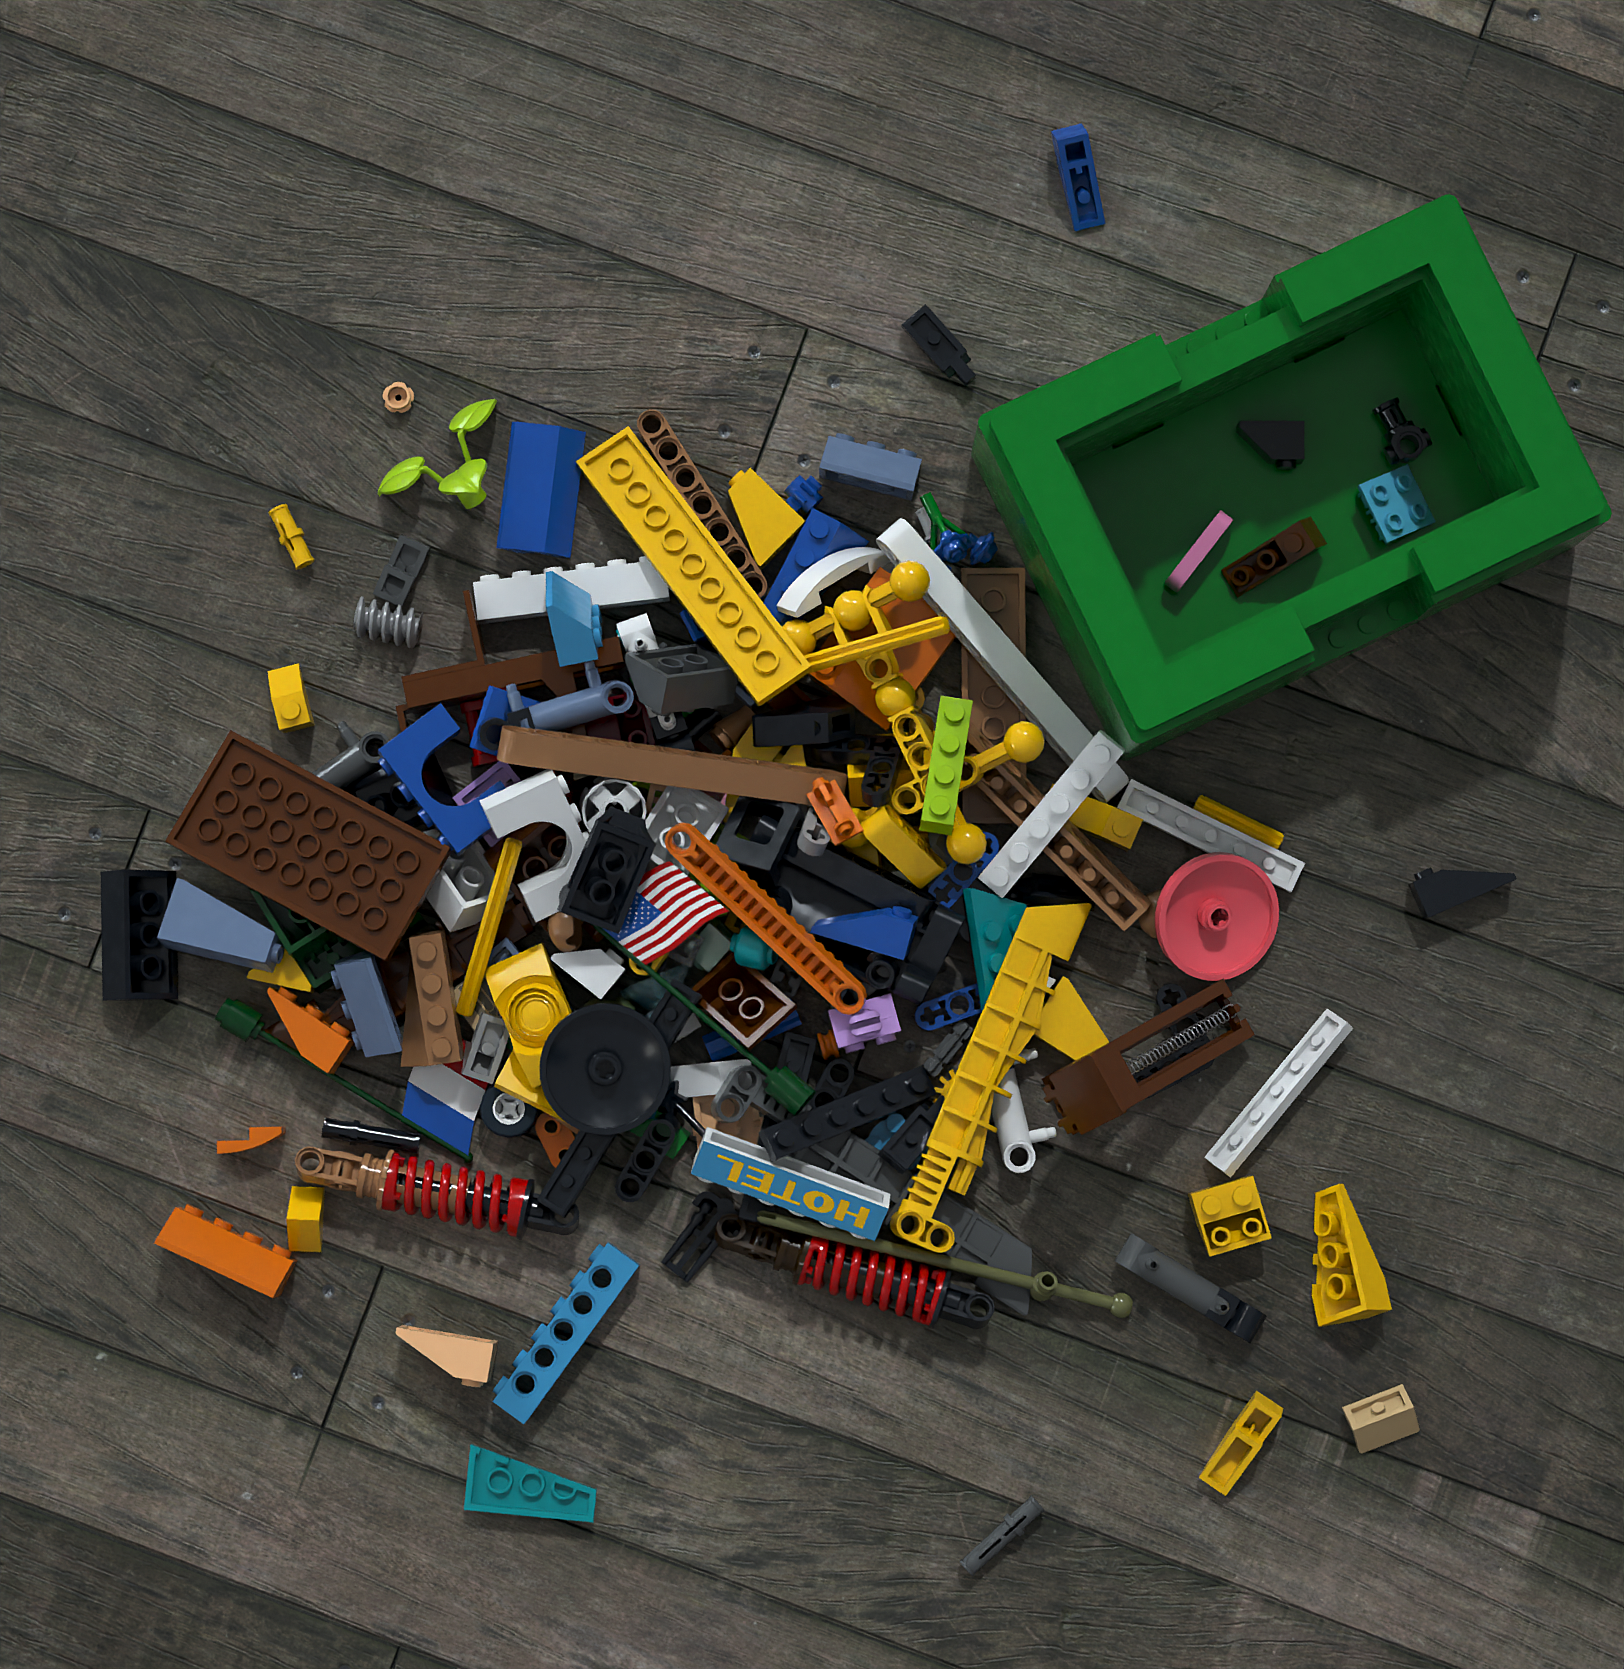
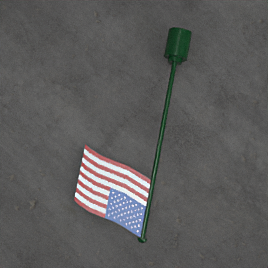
M672 861L660 864L646 872L642 877L619 934L591 923L589 924L767 1075L764 1080L767 1084L765 1092L792 1115L796 1116L808 1104L816 1091L787 1066H784L781 1070L775 1067L771 1071L647 965L676 949L708 921L730 910Z

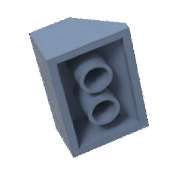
M837 433L836 437L828 436L819 467V478L912 501L922 459L916 458L917 453L905 449H898V453L885 450V445L873 441H867V445L854 442V437Z
M363 951L336 960L334 964L336 970L331 971V976L336 990L340 988L343 990L346 1000L341 1001V1005L346 1019H353L356 1030L352 1031L351 1034L356 1049H363L365 1057L402 1051L403 1038L375 956L367 951Z

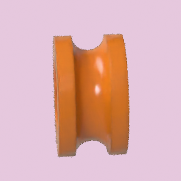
M828 1030L826 1035H822L821 1032L817 1033L824 1061L828 1060V1057L831 1055L836 1058L840 1057L833 1030Z

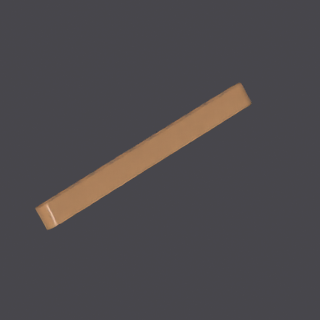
M502 726L497 760L508 764L812 805L806 794L812 792L814 787L812 783L817 778L823 777L829 782L835 779L843 795L845 794L848 775L842 772L518 726Z

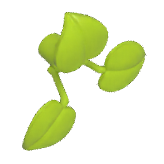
M483 400L468 405L460 410L451 420L449 429L451 432H458L457 436L466 462L458 470H455V472L443 479L429 467L423 466L425 463L423 457L406 459L394 466L384 477L378 489L379 497L382 494L389 495L404 491L412 486L421 474H428L440 483L438 489L442 494L457 495L466 509L474 508L482 503L487 495L481 487V482L487 469V462L481 458L471 460L465 441V434L467 431L476 430L488 419L497 400Z

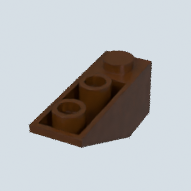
M1310 516L1294 523L1221 571L1238 598L1303 560L1327 543Z

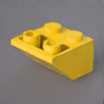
M1249 1175L1188 1193L1195 1221L1209 1257L1272 1239L1253 1176Z

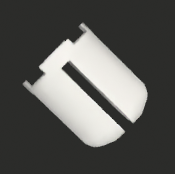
M598 776L592 780L595 784L590 789L586 786L581 792L578 804L579 813L589 832H591L596 819L607 811L606 806L609 803L613 805L619 803L618 809L645 820L647 813L645 799L639 789L629 780Z

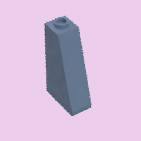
M177 878L157 936L165 948L274 973L276 964L281 962L284 954V946L275 932L187 881Z

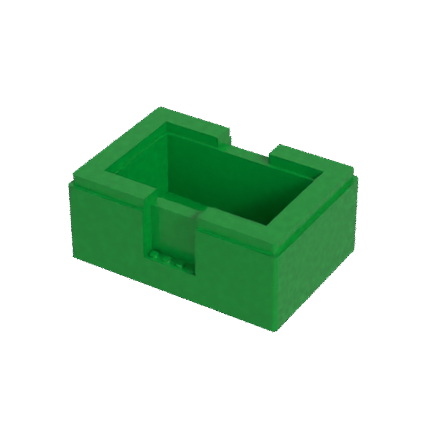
M1451 194L1441 196L1275 275L1261 300L1165 345L1161 335L1156 336L1153 333L982 414L978 420L971 451L975 465L1106 734L1125 749V752L1119 758L1123 761L1133 759L1574 548L1607 522L1612 514L1611 508L1457 198ZM1398 397L1400 400L1398 405L1407 421L1412 420L1414 425L1420 429L1425 428L1431 438L1432 445L1422 451L1413 462H1400L1396 465H1390L1383 452V448L1388 444L1384 437L1387 431L1379 415H1374L1372 410ZM1239 421H1304V461L1302 464H1296V469H1277V464H1268L1236 433L1237 424ZM1408 439L1400 441V448L1406 454L1415 452V445L1412 441ZM1408 464L1436 522L1385 545L1383 540H1379L1380 536L1375 528L1376 522L1372 524L1370 522L1373 519L1372 514H1366L1369 508L1366 509L1361 497H1358L1357 494L1360 492L1357 487L1359 484ZM1222 510L1233 519L1232 523L1181 589L1175 593L1164 584L1219 511ZM1311 516L1327 544L1237 598L1221 570L1294 523Z

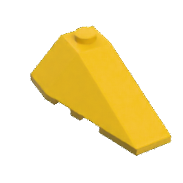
M1337 1184L1316 1192L1314 1232L1318 1235L1317 1254H1313V1265H1317L1316 1284H1312V1299L1318 1326L1323 1327L1366 1319L1392 1310L1385 1277L1344 1184Z

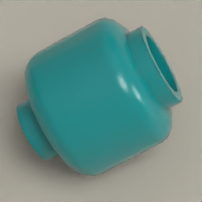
M747 925L742 927L739 934L734 933L731 938L730 951L734 952L735 961L738 965L765 970L770 964L774 965L779 955Z

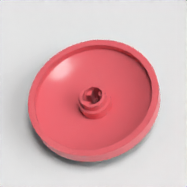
M1227 852L1203 854L1183 864L1164 885L1155 911L1156 936L1165 956L1174 966L1186 974L1207 981H1220L1223 978L1224 980L1231 979L1251 969L1270 948L1279 922L1278 897L1270 878L1253 862L1239 855Z

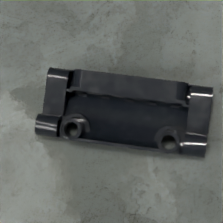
M763 814L750 841L759 844L769 843L779 821ZM796 827L777 866L781 875L777 886L773 887L757 882L758 887L764 889L770 898H774L777 905L784 907L788 915L793 916L798 924L805 927L807 933L812 934L817 942L824 945L825 950L832 952L834 958L841 961L843 966L855 978L874 988L892 991L894 994L920 1006L943 965L966 917L936 902V898L926 890L916 887L914 884L838 845L835 846L830 841L824 853L820 856H811L804 853L797 845L801 828ZM893 906L910 909L912 915L919 917L910 953L904 960L810 933L812 926L819 919L882 908L892 909ZM883 965L887 967L890 971V976H880L876 971V966Z

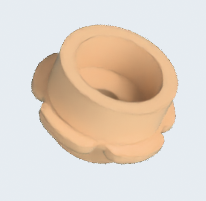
M394 382L389 387H386L383 392L385 407L393 413L396 411L400 413L408 411L411 408V401L414 400L412 389L407 388L403 382ZM400 395L401 400L397 401L395 397Z

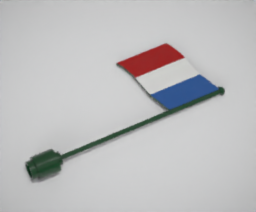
M227 998L221 1006L215 1020L220 1022V1027L245 1042L250 1038L256 1040L260 1035L464 1159V1164H470L473 1161V1154L469 1153L473 1125L488 1083L461 1074L463 1059L458 1062L431 1066H413L407 1084L403 1112L400 1114L335 1073H326L301 1056L297 1050L264 1031L265 1023L261 1021L263 1014L240 1000L236 999L233 1001ZM462 1039L463 1049L465 1051L466 1040Z

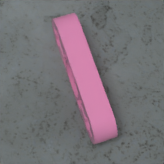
M1220 510L1164 584L1177 593L1226 531L1233 519Z

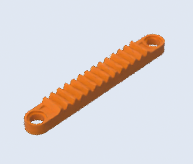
M678 823L668 831L665 837V845L669 853L839 1012L848 1015L855 1014L861 1010L867 998L866 989L862 983L843 966L841 961L834 958L832 952L825 950L822 943L817 942L812 934L807 933L803 925L798 924L793 916L788 915L784 907L777 905L774 898H770L764 889H760L755 880H751L745 871H741L736 862L729 860V856L726 853H722L716 844H712L699 830L689 823ZM677 832H685L689 835L691 845L688 848L683 849L675 844L674 835ZM844 989L854 990L858 994V1002L854 1005L844 1003L841 999V992Z

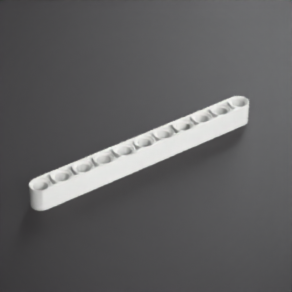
M899 518L876 539L879 548L895 567L901 562L910 560L917 561L926 568L930 577V586L922 598L938 616L948 618L950 630L1024 716L1031 723L1039 727L1044 739L1063 761L1070 766L1094 736L906 520ZM1115 763L1091 793L1100 802L1107 803L1129 783V778L1120 766Z

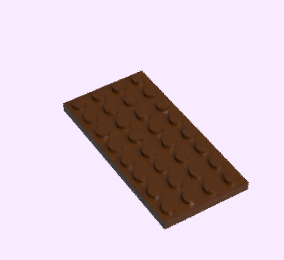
M231 730L165 841L172 847L387 963L452 852L451 847L445 844L442 845L440 841Z

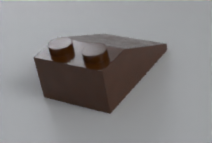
M734 952L727 956L692 988V990L703 996L697 1008L749 1051L797 1009L796 1004L759 971L738 965L735 961Z

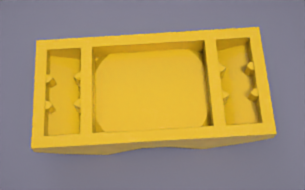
M540 943L493 964L485 970L494 1004L504 1020L514 1053L532 1088L541 1086L540 1057L548 1035L559 1021L572 1012L544 943Z

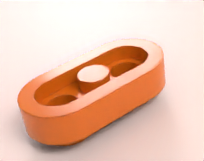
M544 1112L538 1117L535 1129L551 1164L557 1168L561 1161L560 1152L564 1149L568 1150L575 1136L572 1130L555 1120L550 1114ZM550 1120L557 1123V1130L554 1133L547 1132L545 1128L546 1123Z

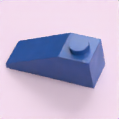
M1082 123L1051 131L1056 161L1074 231L1106 224L1088 132Z
M893 906L892 909L882 908L819 919L812 926L810 933L904 960L910 953L919 917L912 915L910 909Z

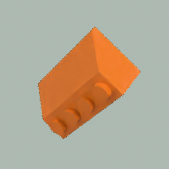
M186 1204L185 1208L175 1207L154 1244L271 1298L281 1296L297 1260L290 1257L292 1254L290 1250L274 1244L272 1249L262 1245L263 1238L248 1231H245L243 1235L232 1231L233 1224L217 1217L214 1222L202 1217L203 1210L190 1204Z

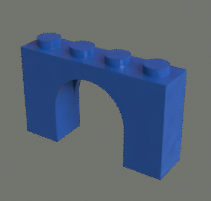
M440 703L378 749V754L381 758L377 762L388 776L394 774L401 783L397 788L408 802L413 799L420 807L417 814L428 828L434 825L440 833L437 840L442 845L445 844L451 847V851L453 850L459 856L492 831L479 801L506 787L501 781H498L476 799L461 806L441 804L428 794L422 782V771L426 761L434 752L460 734V727Z

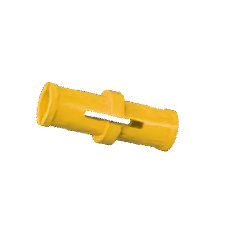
M281 504L271 509L268 514L271 516L280 534L279 541L281 545L286 546L296 570L311 565L315 560L303 539L304 532L302 528L297 527L288 509V505Z

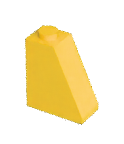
M749 468L745 473L740 470L729 481L728 484L731 488L728 490V495L752 557L759 569L762 570L801 531L805 520L761 477Z
M1062 976L1053 989L1056 991L1055 995H1050L1043 1005L1039 1024L1041 1028L1036 1030L1034 1036L1075 1061L1109 1043L1070 980Z

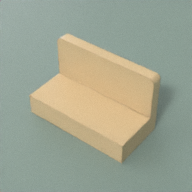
M1403 1384L1342 1407L1344 1416L1353 1432L1357 1449L1361 1454L1417 1433L1420 1430L1414 1406Z

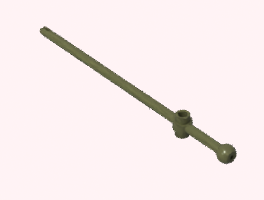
M765 1210L757 1213L760 1216L757 1217L758 1222L1030 1289L1031 1296L1037 1301L1048 1300L1054 1295L1107 1308L1117 1318L1129 1316L1132 1310L1133 1300L1125 1293L1108 1296L1060 1284L1052 1272H1041L1035 1277L878 1238L875 1241L867 1238L859 1239L846 1230L829 1228L821 1224Z

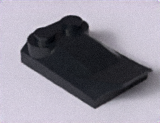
M612 806L601 817L596 819L571 878L559 893V906L557 910L619 934L657 844L649 835L644 819Z

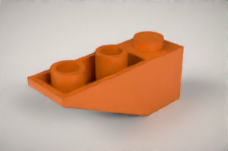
M281 986L279 990L269 987L267 993L301 1056L326 1073L334 1074L354 1044V1041L348 1037L350 1031L335 1021L331 1026L321 1018L324 1014L312 1005L307 1004L304 1008L295 1002L298 996L285 987Z

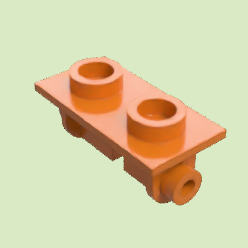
M823 777L814 780L812 792L806 795L833 844L837 846L864 832L836 780L834 779L829 782Z

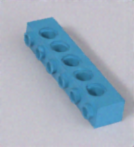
M610 1242L605 1247L601 1244L596 1247L588 1258L592 1262L590 1268L586 1273L581 1270L577 1273L569 1285L574 1289L567 1299H564L562 1296L559 1298L550 1311L554 1315L553 1319L547 1326L541 1323L531 1337L535 1341L529 1352L522 1349L512 1363L516 1370L509 1379L503 1376L492 1391L497 1395L492 1402L522 1424L528 1421L640 1266L638 1262ZM606 1269L610 1272L612 1279L607 1287H599L595 1284L593 1276L596 1270ZM580 1295H586L592 1301V1309L586 1314L579 1313L574 1306L575 1299ZM559 1322H568L572 1326L573 1335L570 1339L562 1340L557 1337L555 1328ZM547 1348L552 1351L554 1361L550 1366H542L537 1362L536 1354L539 1349ZM529 1375L534 1379L535 1387L533 1391L525 1393L518 1388L517 1380L519 1376Z

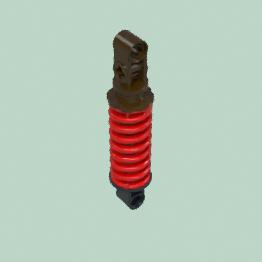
M734 1213L723 1215L717 1223L715 1241L721 1248L745 1255L759 1262L773 1264V1270L779 1271L784 1269L791 1272L792 1284L794 1285L811 1284L812 1281L813 1288L821 1290L825 1283H828L831 1295H838L843 1288L846 1289V1299L853 1301L859 1293L862 1294V1303L865 1306H870L874 1299H878L880 1295L878 1306L883 1312L889 1309L894 1299L897 1300L895 1313L899 1317H903L909 1305H913L912 1320L927 1325L931 1329H934L939 1318L972 1329H981L989 1323L994 1313L995 1306L990 1296L952 1284V1270L939 1268L933 1270L931 1279H928L929 1267L925 1263H920L912 1275V1260L903 1258L897 1269H895V1256L885 1254L881 1260L879 1259V1252L868 1250L866 1254H863V1248L851 1245L850 1249H847L844 1243L834 1241L831 1244L827 1239L800 1234L799 1232L787 1229L783 1230L771 1225L767 1227L737 1219L738 1215ZM733 1226L738 1230L739 1235L733 1238L726 1237L722 1233V1228ZM763 1237V1243L759 1246L760 1239ZM972 1305L982 1306L986 1311V1316H974L970 1311V1307Z

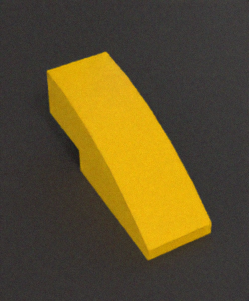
M1256 1390L1216 1448L1199 1478L1226 1496L1282 1417L1283 1408Z

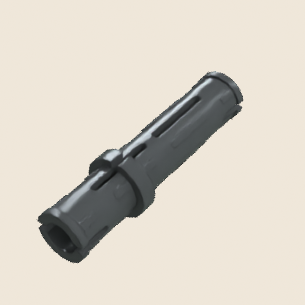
M1031 1495L1011 1515L1007 1513L1003 1517L1004 1521L959 1562L971 1576H974L976 1572L996 1556L1017 1535L1021 1537L1025 1533L1023 1529L1045 1511L1044 1508Z

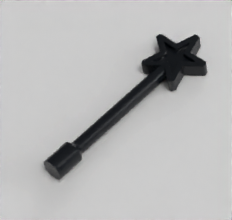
M672 1081L659 1107L665 1106L667 1112L674 1116L678 1112L703 1138L706 1129L681 1104L687 1102L688 1098L678 1093L679 1081Z

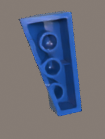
M812 508L764 601L765 606L781 626L793 619L801 620L808 612L796 618L777 610L776 605L788 587L805 570L819 560L848 548L866 547L869 541L843 523ZM831 585L819 591L820 597L824 595Z

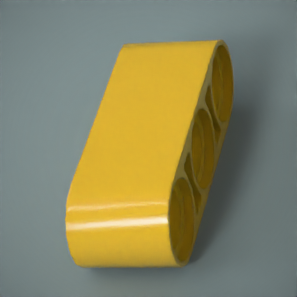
M890 805L881 806L860 823L865 837L916 887L922 889L947 869L946 863L930 848V844Z

